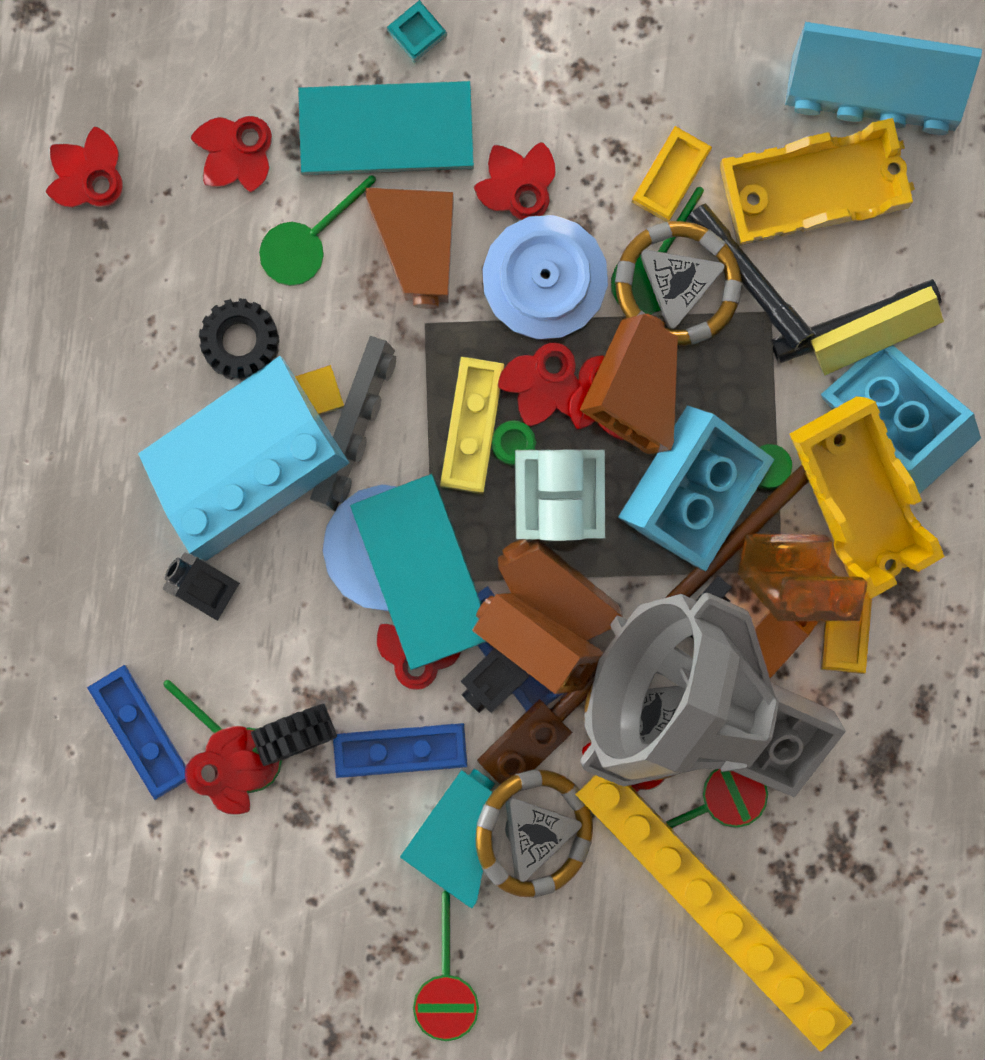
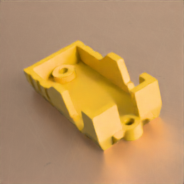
M893 118L872 122L862 131L846 137H832L830 132L789 143L784 148L777 149V147L765 149L757 154L756 152L743 154L742 157L738 158L733 156L722 159L720 172L737 244L742 246L751 244L754 240L764 241L773 239L777 235L783 237L795 234L796 231L805 232L851 221H864L879 215L909 209L913 203L911 191L915 190L913 182H908L906 174L907 164L900 157L901 150L905 149L903 140H898ZM895 163L899 166L900 172L891 174L888 171V166ZM755 194L759 198V203L751 205L748 203L747 197Z
M856 396L791 432L789 435L798 451L797 454L801 464L806 470L805 473L809 483L814 489V495L834 540V548L838 557L843 562L855 590L872 599L897 585L895 577L902 568L909 567L910 570L913 569L920 572L945 556L938 539L921 526L920 521L916 519L911 511L910 504L916 505L922 499L914 480L894 454L896 450L891 439L886 434L888 431L884 421L879 417L880 411L876 401ZM838 434H841V435H842V440H841V442H840L839 444L835 445V444H834V438H835V436L838 435ZM890 559H893L892 566L888 570H886V562Z

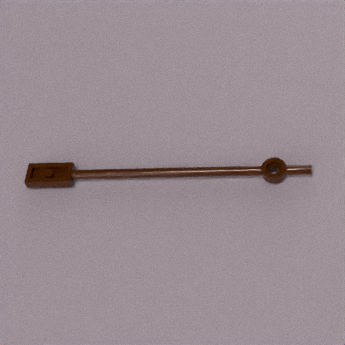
M838 434V435L835 436V438H834V444H835V445H837V444H839V443L841 442V440H842V435H841V434ZM802 465L799 466L725 539L706 571L696 567L665 598L679 594L690 598L809 482L804 467ZM596 672L582 691L566 693L551 709L539 699L477 759L478 763L500 785L515 774L535 770L573 733L563 721L587 698Z

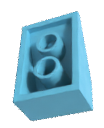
M893 345L856 362L821 394L822 399L832 410L856 396L876 401L880 411L879 417L884 421L888 431L886 434L891 439L896 450L894 454L914 480L919 494L981 439L974 413Z

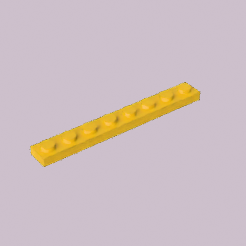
M594 775L580 788L575 795L820 1052L853 1023V1018L631 785L623 787Z

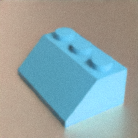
M687 405L675 424L674 443L671 450L657 453L618 518L648 539L701 570L706 571L775 459L716 415Z

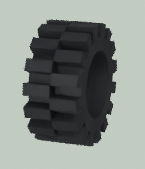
M239 298V301L232 302L229 299L225 300V304L220 307L215 305L211 309L212 313L209 317L205 315L202 321L204 324L203 328L199 330L201 341L199 345L207 363L216 373H220L230 380L239 378L240 381H244L247 377H250L272 362L274 357L277 358L279 351L278 343H280L279 334L271 315L260 304L256 302L250 303L247 299ZM245 324L255 331L256 344L248 354L235 356L225 350L223 336L232 325Z
M325 704L296 712L251 732L263 766L300 754L338 737Z

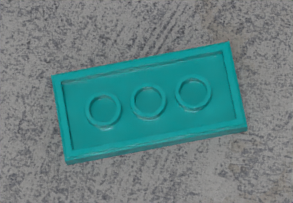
M470 81L298 87L302 175L474 169Z
M429 474L351 504L352 513L410 670H415L486 643L483 638L472 631L479 620L476 617V613L482 604L434 475Z

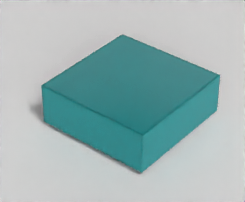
M420 0L387 26L388 33L414 63L447 36V31Z

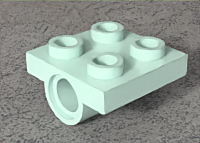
M604 449L515 450L516 539L565 541L582 540L583 538H605Z

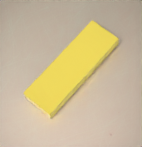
M930 286L811 340V344L825 376L943 323L944 320L937 296Z
M461 357L440 483L441 488L484 494L501 390L497 385L499 376L504 369V363Z

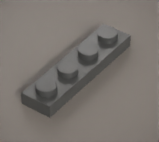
M373 336L369 337L333 435L334 440L349 464L316 485L310 497V500L318 506L334 512L339 502L343 503L349 495L352 480L348 477L354 461L359 462L364 454L367 443L366 437H363L368 422L374 421L379 413L382 401L381 397L378 396L384 380L388 381L391 378L396 366V356L393 355L395 349L386 340Z

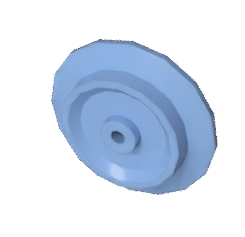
M555 215L531 216L508 226L491 244L482 269L484 295L494 315L513 332L536 340L563 338L583 328L601 308L608 287L607 263L596 239L576 222ZM548 273L550 277L544 279L541 277V274Z
M382 484L357 491L338 506L326 526L322 552L328 575L342 595L364 608L389 611L350 505L398 486Z

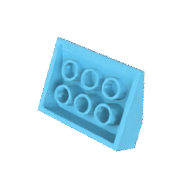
M805 22L792 55L785 105L795 107V112L804 115H819L820 111L837 113L838 119L849 122H860L863 120V117L880 121L893 118L895 128L897 129L905 128L906 124L923 126L922 131L929 134L946 135L948 131H955L961 123L981 59L982 49Z
M281 356L138 453L167 518L189 554L204 561L218 554L349 464L347 458Z

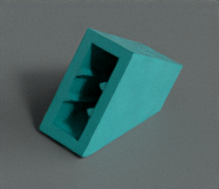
M475 768L469 775L462 770L400 856L405 862L471 909L477 903L483 874L476 850L477 822L483 805L493 793L491 789L495 785L492 780Z

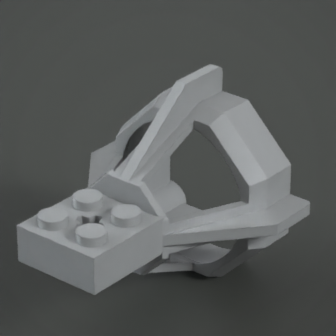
M704 593L698 601L679 594L638 605L628 620L617 615L611 622L610 626L615 634V638L599 658L584 724L592 744L581 757L580 763L585 771L623 787L699 769H721L722 772L734 771L795 797L846 731L835 711L771 683L752 618L747 610L710 593ZM691 635L694 637L693 658L676 647L681 641ZM656 672H659L685 689V692L676 712L661 734L651 744H641L640 720L642 708L651 681Z

